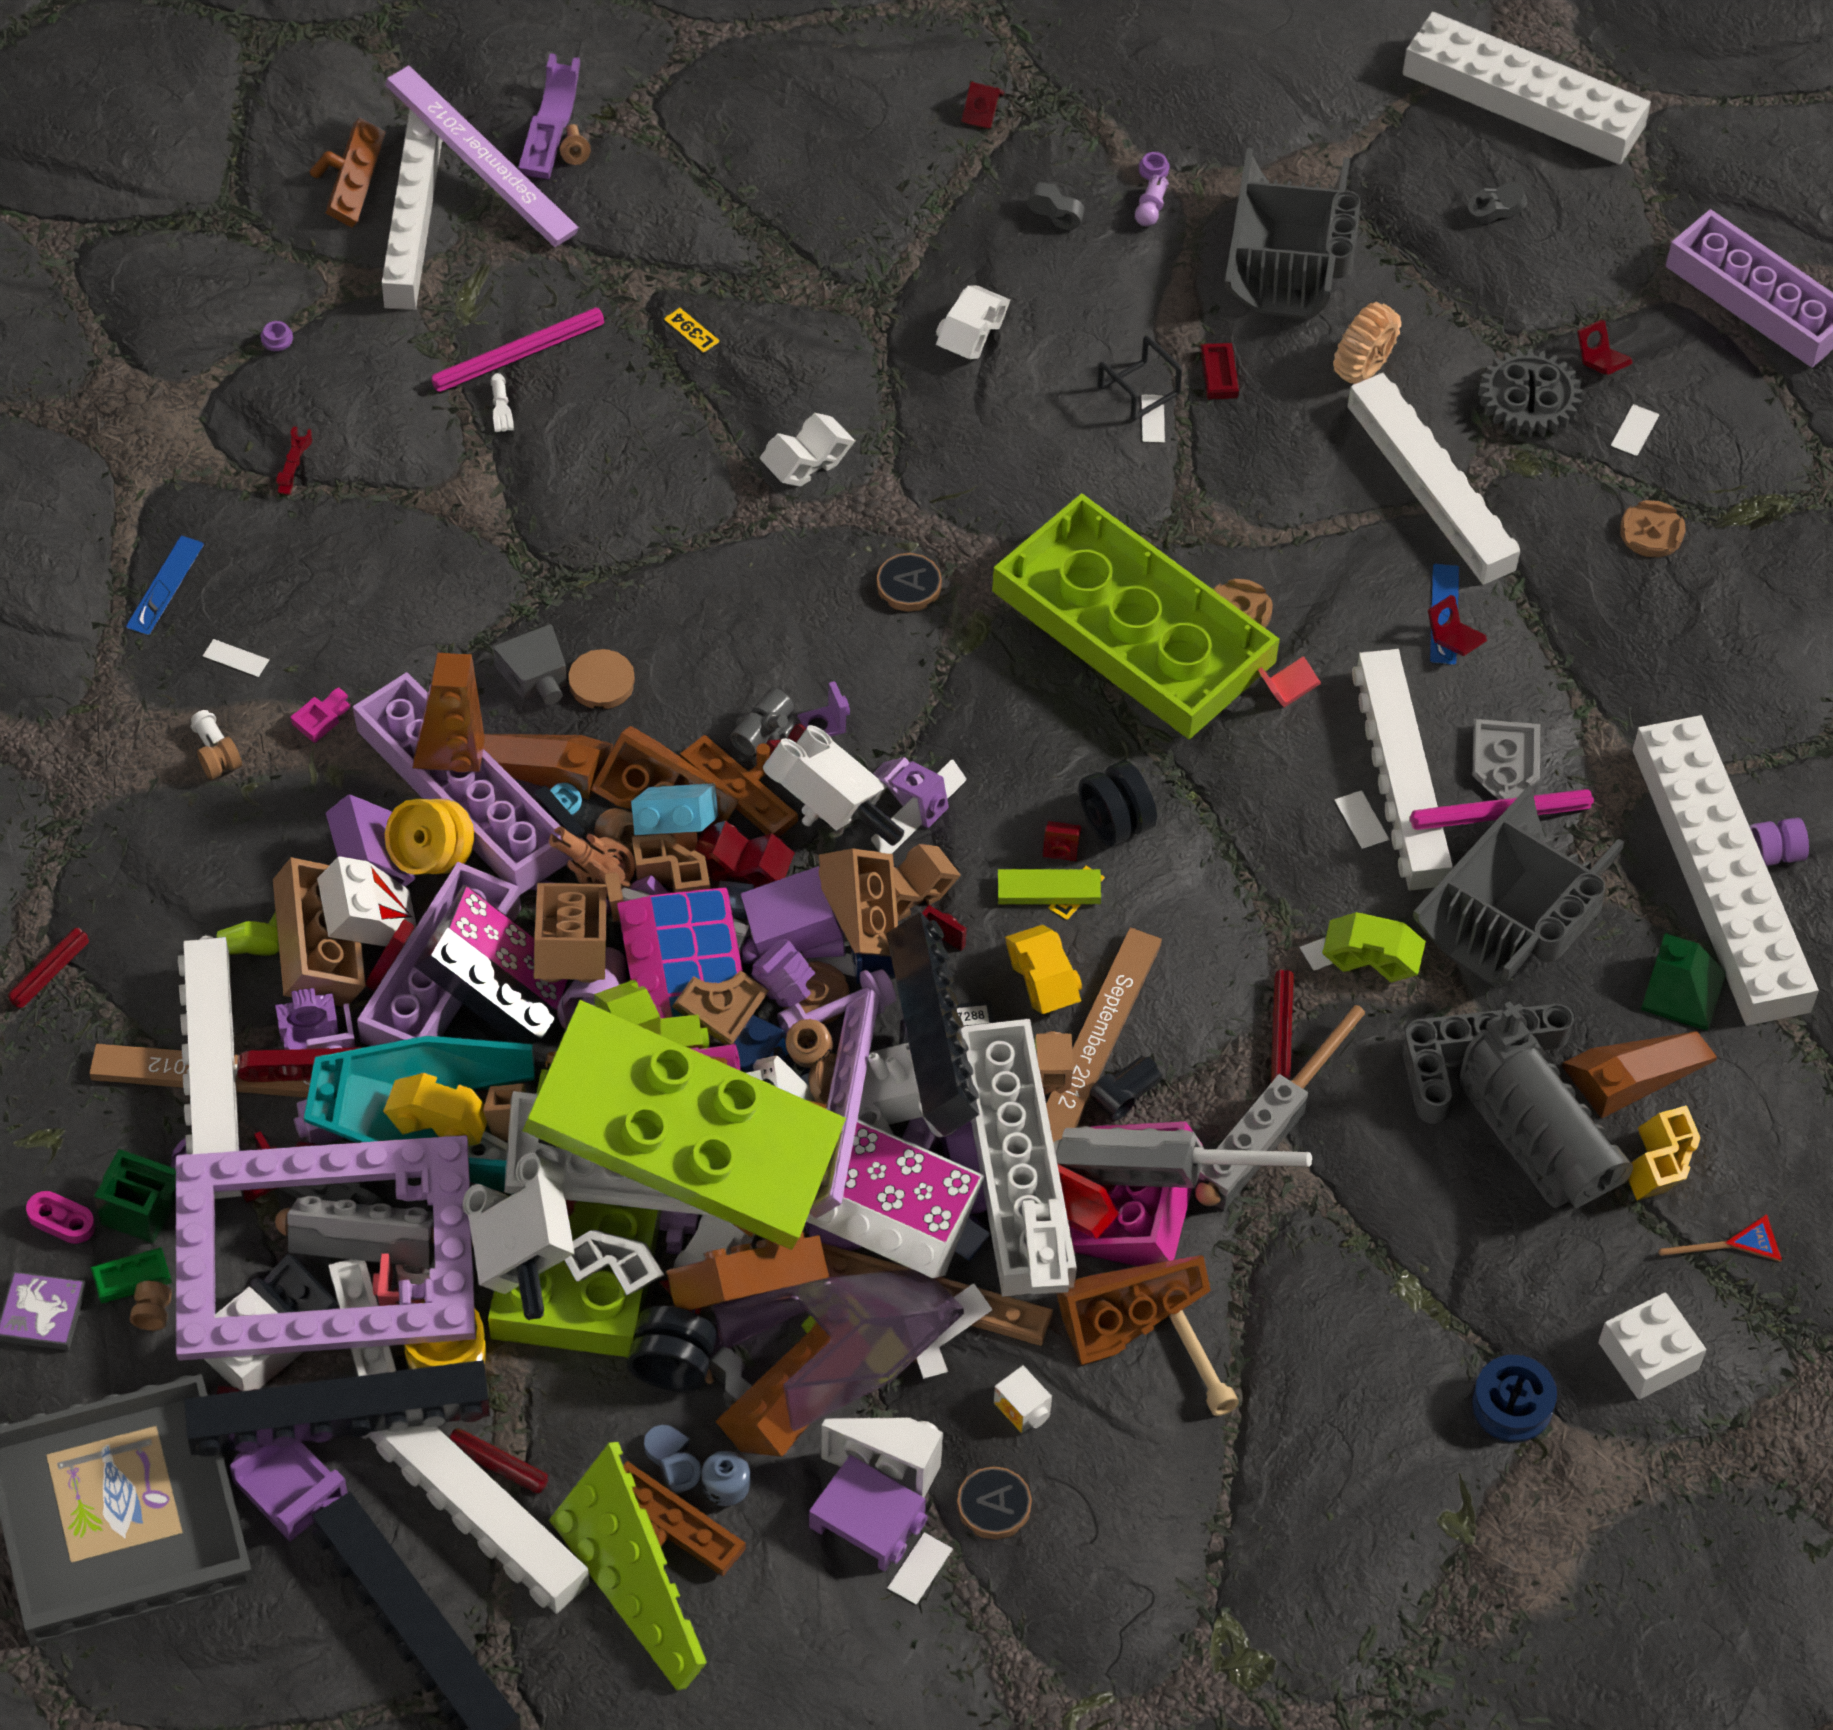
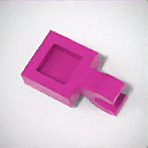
M337 688L322 702L316 697L312 698L290 717L292 725L312 742L316 743L339 724L338 716L344 714L351 707L345 701L348 695L340 688Z

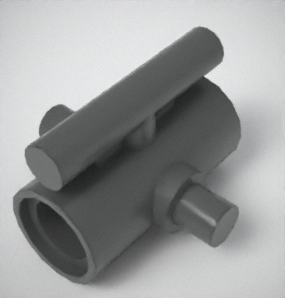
M769 689L754 706L751 713L738 717L736 721L737 727L730 734V741L733 746L746 756H754L759 744H766L768 740L787 739L796 724H801L800 719L794 715L787 719L794 709V704L789 696L779 689ZM756 756L752 759L754 766H756Z

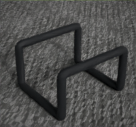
M1149 336L1143 337L1142 359L1118 374L1105 362H1100L1098 365L1099 389H1104L1117 382L1131 395L1130 417L1132 420L1139 419L1178 396L1181 392V366ZM1150 345L1176 370L1175 390L1137 412V393L1122 378L1147 363ZM1104 371L1111 376L1106 381H1104Z

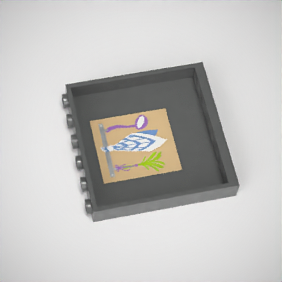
M202 1374L197 1376H181L175 1379L174 1382L158 1386L146 1385L138 1391L124 1395H108L101 1399V1401L86 1405L74 1404L68 1406L63 1411L51 1414H36L27 1420L13 1424H0V1519L24 1628L30 1646L255 1586L222 1452L211 1457L191 1456L187 1440L184 1399L207 1396Z

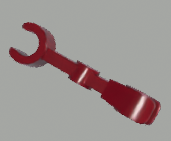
M298 427L291 429V449L286 455L284 469L278 473L276 479L279 485L278 493L291 494L294 474L300 464L301 454L312 444L311 429H308L307 434L303 437H298Z

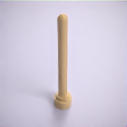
M1183 1310L1176 1315H1169L1208 1389L1206 1402L1214 1416H1222L1233 1411L1238 1406L1239 1400L1231 1387H1227L1225 1383L1220 1382Z

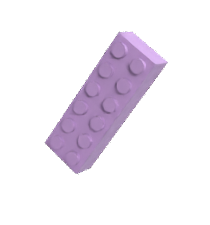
M1710 209L1671 242L1666 263L1668 269L1808 366L1813 368L1833 350V292Z
M457 862L357 1019L360 1042L368 1046H375L422 1036L442 1037L463 1003L414 967L415 962L462 886L466 884L513 921L521 910L519 886Z

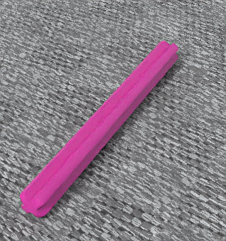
M599 308L590 309L437 372L431 376L433 387L437 392L444 391L604 324L603 314Z
M1588 789L1534 795L1538 815L1589 809L1591 804L1594 803V798ZM1517 798L1413 810L1409 816V822H1411L1413 829L1420 830L1497 820Z

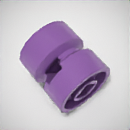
M1801 818L1784 819L1778 821L1777 826L1772 821L1754 823L1750 826L1766 866L1777 865L1781 859L1789 863L1805 861L1807 859L1809 839L1805 824Z

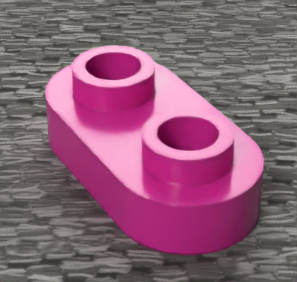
M50 1191L38 1192L27 1202L26 1212L30 1223L44 1232L73 1244L85 1242L94 1234V1217L92 1212L85 1206ZM45 1211L52 1212L49 1216H41ZM76 1225L83 1226L79 1230H72V1228Z

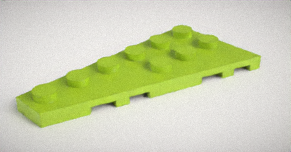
M619 1442L608 1443L549 1521L575 1556L588 1568L590 1576L676 1690L686 1689L707 1662L690 1620L684 1619L676 1600L680 1597L675 1583L670 1584L663 1566L667 1562L646 1509L639 1507L632 1490L636 1486L631 1473L626 1474L619 1456L623 1452Z

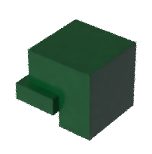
M118 1149L103 1176L101 1185L94 1195L101 1225L154 1243L176 1203V1169Z

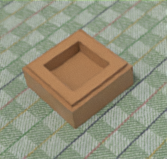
M616 872L604 874L613 922L620 921L617 903L624 902L619 874Z

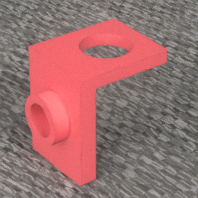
M1304 656L1271 678L1262 667L1258 669L1269 689L1284 708L1321 684Z
M381 1254L380 1273H374L373 1295H377L380 1306L399 1305L396 1303L399 1301V1292H391L393 1269L389 1254ZM424 1299L411 1300V1302H413V1303H420V1302H422Z

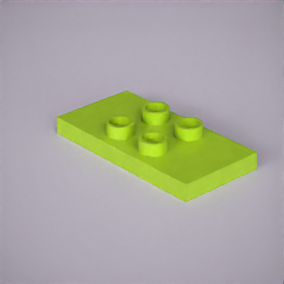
M579 1000L522 1131L792 1250L800 1238L846 1118Z

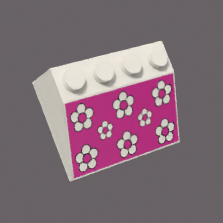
M857 1119L842 1204L817 1219L809 1214L806 1221L931 1278L945 1276L985 1175Z

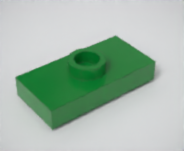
M162 1247L91 1267L101 1304L133 1295L137 1284L140 1282L156 1281L165 1285L172 1283Z

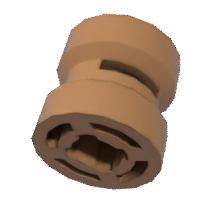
M229 736L218 740L217 745L213 747L204 746L197 749L200 764L210 780L220 777L225 770L234 771L242 767L239 752Z
M156 1281L138 1283L134 1293L136 1305L131 1309L130 1322L144 1330L155 1331L163 1329L166 1326L168 1317L165 1308L170 1304L172 1290L167 1285Z

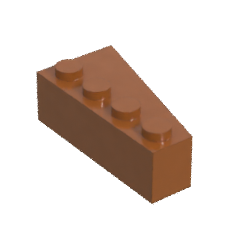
M437 653L418 733L412 769L480 772L485 736L472 654Z
M802 1231L799 1240L792 1250L768 1239L756 1242V1249L752 1248V1243L730 1247L731 1254L726 1255L725 1248L703 1253L705 1258L703 1261L666 1270L674 1306L690 1311L829 1278L820 1236L805 1238Z
M824 1317L817 1321L812 1329L723 1413L716 1420V1423L740 1452L783 1457L871 1349L846 1318Z

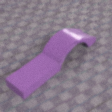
M550 54L546 67L543 101L538 115L532 118L519 165V171L523 175L550 179L563 128L568 124L573 109L580 58L574 57L572 66L557 64L556 54Z

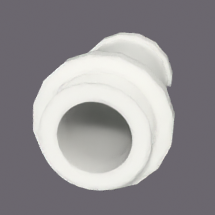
M201 710L192 716L191 729L199 734L205 746L213 747L217 745L218 740L224 738L215 723L216 716L213 713H209L208 710Z

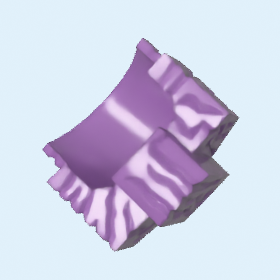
M787 939L778 940L752 966L753 971L751 975L769 990L766 995L770 999H776V1003L780 1007H791L811 994L807 989L806 982L815 972L809 967L800 952H797Z
M309 988V990L299 989L298 992L295 990L291 992L292 1003L275 1005L281 1042H284L285 1050L307 1049V1039L332 1036L338 1033L333 994L315 996L314 988Z

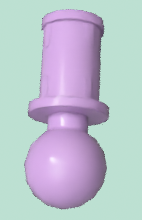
M1160 175L1151 176L1145 194H1142L1139 199L1140 205L1135 210V219L1141 226H1153L1159 218V211L1163 208L1162 199L1168 187V181L1165 177H1162L1158 186L1157 182Z

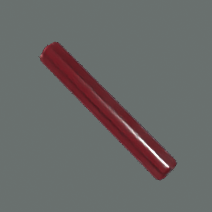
M1277 970L1274 977L1271 1083L1278 1074L1290 1080L1294 974L1290 970Z

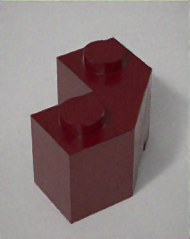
M727 821L706 827L701 832L694 849L705 856L708 876L719 882L720 880L727 881L730 878L747 884H753L754 889L785 878L795 854L780 838L772 833L748 840L738 832L735 826Z

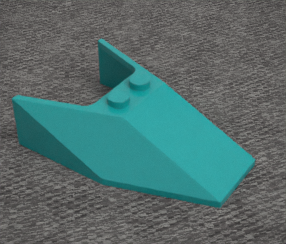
M422 1036L315 1057L304 1122L357 1143L439 1137L432 1128L402 1135L384 1113V1108L395 1080L426 1073L437 1077L436 1083L456 1090L458 1085L472 1089L474 1092L487 1090L492 1086L532 1081L535 1079L533 1045ZM469 1157L470 1182L504 1192L507 1160Z

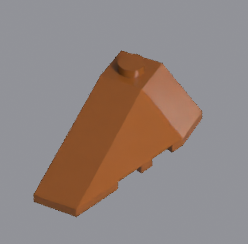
M632 726L625 729L619 736L591 788V791L615 805L632 809L631 801L649 787L715 783L718 817L708 826L723 821L728 822L740 800L667 747Z
M1695 1031L1591 1048L1563 1062L1562 1067L1602 1119L1715 1062L1717 1056L1700 1034Z
M1198 1255L1076 1279L1074 1288L1069 1289L1068 1292L1056 1294L1063 1323L1081 1365L1117 1355L1126 1348V1344L1141 1334H1148L1154 1330V1325L1171 1314L1176 1315L1210 1292L1211 1289L1204 1257Z

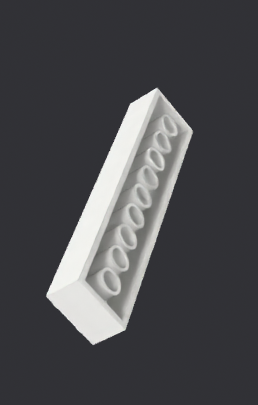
M1703 716L1639 727L1633 753L1721 967L1726 972V979L1745 1025L1748 1026L1811 1013L1819 992Z

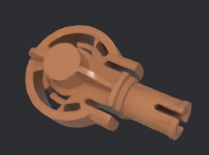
M557 827L554 830L555 833L561 836V839L551 833L549 837L550 846L557 848L575 861L573 862L569 859L567 866L575 872L580 884H606L604 874L616 872L619 874L621 889L630 887V881L635 871V860L633 854L622 842L611 837L597 838L592 834H588L586 838L591 842L589 844L584 839L574 836L563 827ZM620 850L623 853V857L618 853ZM606 887V897H609L608 890Z

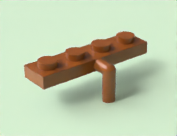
M360 117L353 124L343 158L327 151L310 169V174L314 178H320L330 165L339 170L325 214L351 228L358 222L386 131Z
M703 735L680 753L682 759L740 800L735 809L766 835L772 833L774 836L780 837L798 822V814L759 781L766 775L763 765L770 757V747L767 744L762 743L757 746L756 766L750 771L744 769L706 735Z
M627 1461L623 1465L626 1474L631 1473L636 1486L632 1490L639 1507L646 1509L660 1547L669 1539L723 1577L746 1550V1543Z

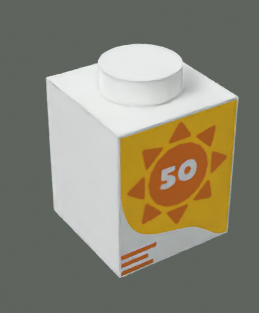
M1024 1366L995 1386L994 1404L1021 1433H1024L1031 1427L1037 1428L1049 1418L1052 1396Z

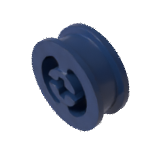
M1522 1355L1498 1357L1490 1361L1481 1370L1477 1378L1472 1399L1475 1418L1488 1434L1497 1439L1507 1442L1531 1440L1540 1435L1551 1421L1557 1399L1556 1385L1549 1371L1534 1359ZM1521 1382L1523 1386L1520 1396L1514 1405L1512 1416L1505 1414L1508 1403L1514 1394L1516 1383Z

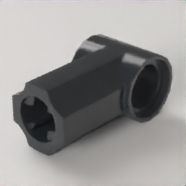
M1141 1055L1116 1075L1106 1074L1101 1077L1091 1088L1089 1096L1116 1121L1124 1117L1132 1109L1136 1099L1161 1081L1162 1074L1157 1064L1149 1056L1144 1057Z

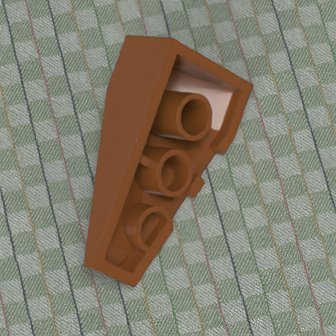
M484 734V750L512 778L540 786L546 785L550 789L559 783H569L578 789L581 798L588 800L593 793L591 788L613 748L611 743L583 735Z

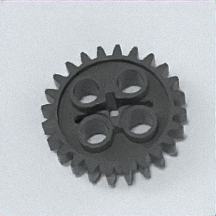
M1517 349L1515 357L1505 352L1503 361L1494 358L1493 365L1486 366L1485 374L1481 376L1478 396H1481L1480 406H1486L1485 415H1494V424L1503 421L1505 423L1504 431L1514 427L1516 435H1519L1522 430H1527L1529 437H1532L1534 431H1538L1542 437H1545L1546 429L1556 434L1558 426L1567 428L1568 421L1575 420L1576 412H1579L1583 390L1579 389L1581 381L1574 379L1575 370L1566 371L1567 362L1559 365L1556 363V355L1546 359L1545 351H1542L1539 356H1534L1532 349L1528 350L1527 355H1523ZM1529 373L1533 375V385L1531 393V398L1533 400L1532 413L1528 412Z

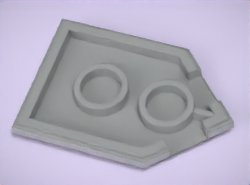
M1474 719L1472 776L1498 800L1517 798L1528 785L1532 787L1539 782L1540 724Z

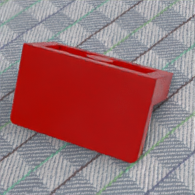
M1057 1164L1069 1226L1097 1239L1119 1215L1116 1207L1104 1187Z

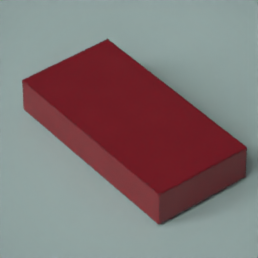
M1232 343L1201 344L1200 355L1207 400L1238 398L1239 386Z
M405 919L402 921L365 982L367 987L374 991L378 988L415 929L412 923Z

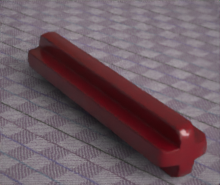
M77 927L73 928L8 993L9 1001L17 1008H23L88 944V935Z
M455 1428L449 1436V1439L473 1461L535 1493H541L548 1483L547 1473L460 1428Z

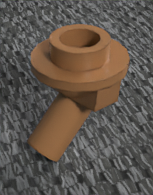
M568 125L566 127L568 137L562 141L560 153L567 163L579 165L589 158L591 152L590 144L587 139L579 135L577 125Z

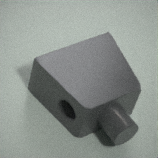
M551 624L493 646L497 670L522 699L529 700L541 695L545 704L551 705L562 698L563 694L560 687L567 683L566 666Z

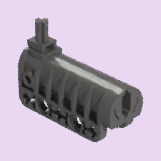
M1507 1002L1504 1004L1502 1014L1488 1021L1486 1025L1487 1030L1480 1031L1469 1043L1460 1072V1084L1467 1097L1545 1200L1554 1208H1558L1570 1201L1574 1208L1577 1209L1624 1184L1633 1171V1165L1617 1145L1609 1143L1606 1139L1607 1132L1604 1127L1592 1121L1590 1109L1585 1104L1578 1103L1575 1099L1573 1087L1561 1081L1559 1069L1554 1064H1548L1544 1059V1050L1539 1045L1537 1039L1526 1028L1527 1022L1522 1016V1005L1517 1004L1514 1006L1511 1002Z

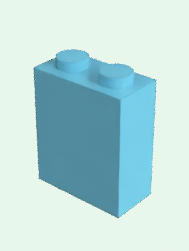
M715 783L649 787L631 801L635 835L703 831L718 817Z

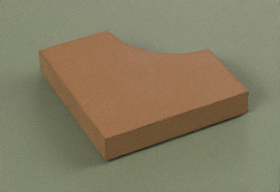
M741 970L732 979L721 983L704 982L693 976L672 1007L684 1016L699 1014L701 1028L707 1027L708 1033L724 1045H732L769 990Z

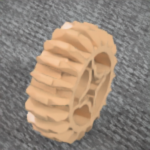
M1378 302L1370 303L1366 308L1361 309L1359 315H1356L1353 322L1348 325L1347 331L1343 334V338L1338 344V350L1333 361L1334 372L1350 384H1357L1374 376L1381 366L1386 363L1387 357L1392 353L1393 346L1397 343L1396 338L1400 334L1399 329L1401 327L1400 315L1387 305Z

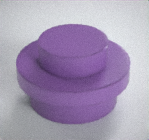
M1150 152L1139 163V172L1145 179L1149 180L1153 175H1160L1158 180H1162V177H1166L1169 173V163L1161 153Z
M273 321L264 327L261 333V341L265 348L272 351H281L291 345L293 334L285 323Z

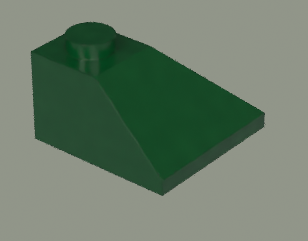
M1665 933L1641 1010L1708 1031L1726 972L1698 943Z

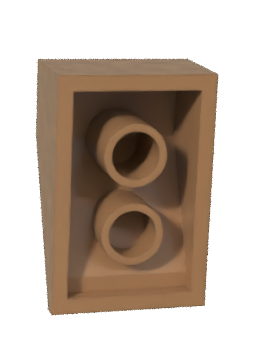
M853 848L820 854L819 878L821 880V889L854 953L891 957L886 933L898 926L893 854Z

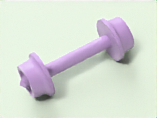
M883 969L871 973L864 970L859 975L861 990L808 1013L804 1012L799 1003L794 1004L778 1013L779 1027L787 1033L791 1026L800 1020L813 1019L819 1022L845 1012L846 1005L870 990H873L880 996L877 1014H882L886 1006L896 1001L894 983Z

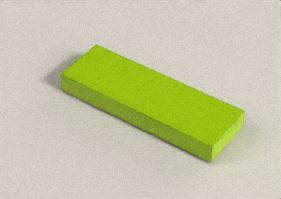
M998 869V904H1101L1100 869Z

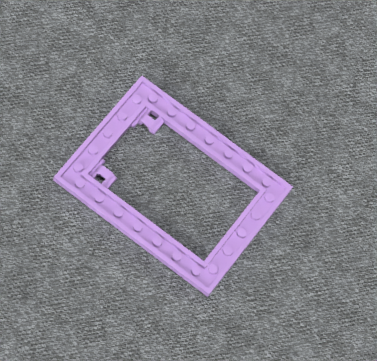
M467 1135L176 1155V1355L178 1361L476 1339L472 1236L469 1217L463 1210V1198L470 1188ZM408 1178H421V1184L410 1186L408 1185ZM396 1179L397 1199L404 1201L427 1199L428 1205H433L435 1269H430V1278L424 1279L425 1282L423 1284H411L410 1280L399 1281V1305L215 1318L214 1192ZM425 1299V1303H411V1300Z

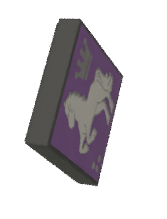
M13 1271L0 1317V1342L69 1351L86 1290L85 1281Z

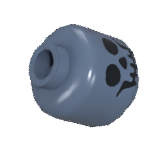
M720 1451L709 1456L703 1464L701 1472L702 1488L706 1497L714 1504L725 1507L742 1501L748 1494L750 1487V1470L745 1459L732 1451Z

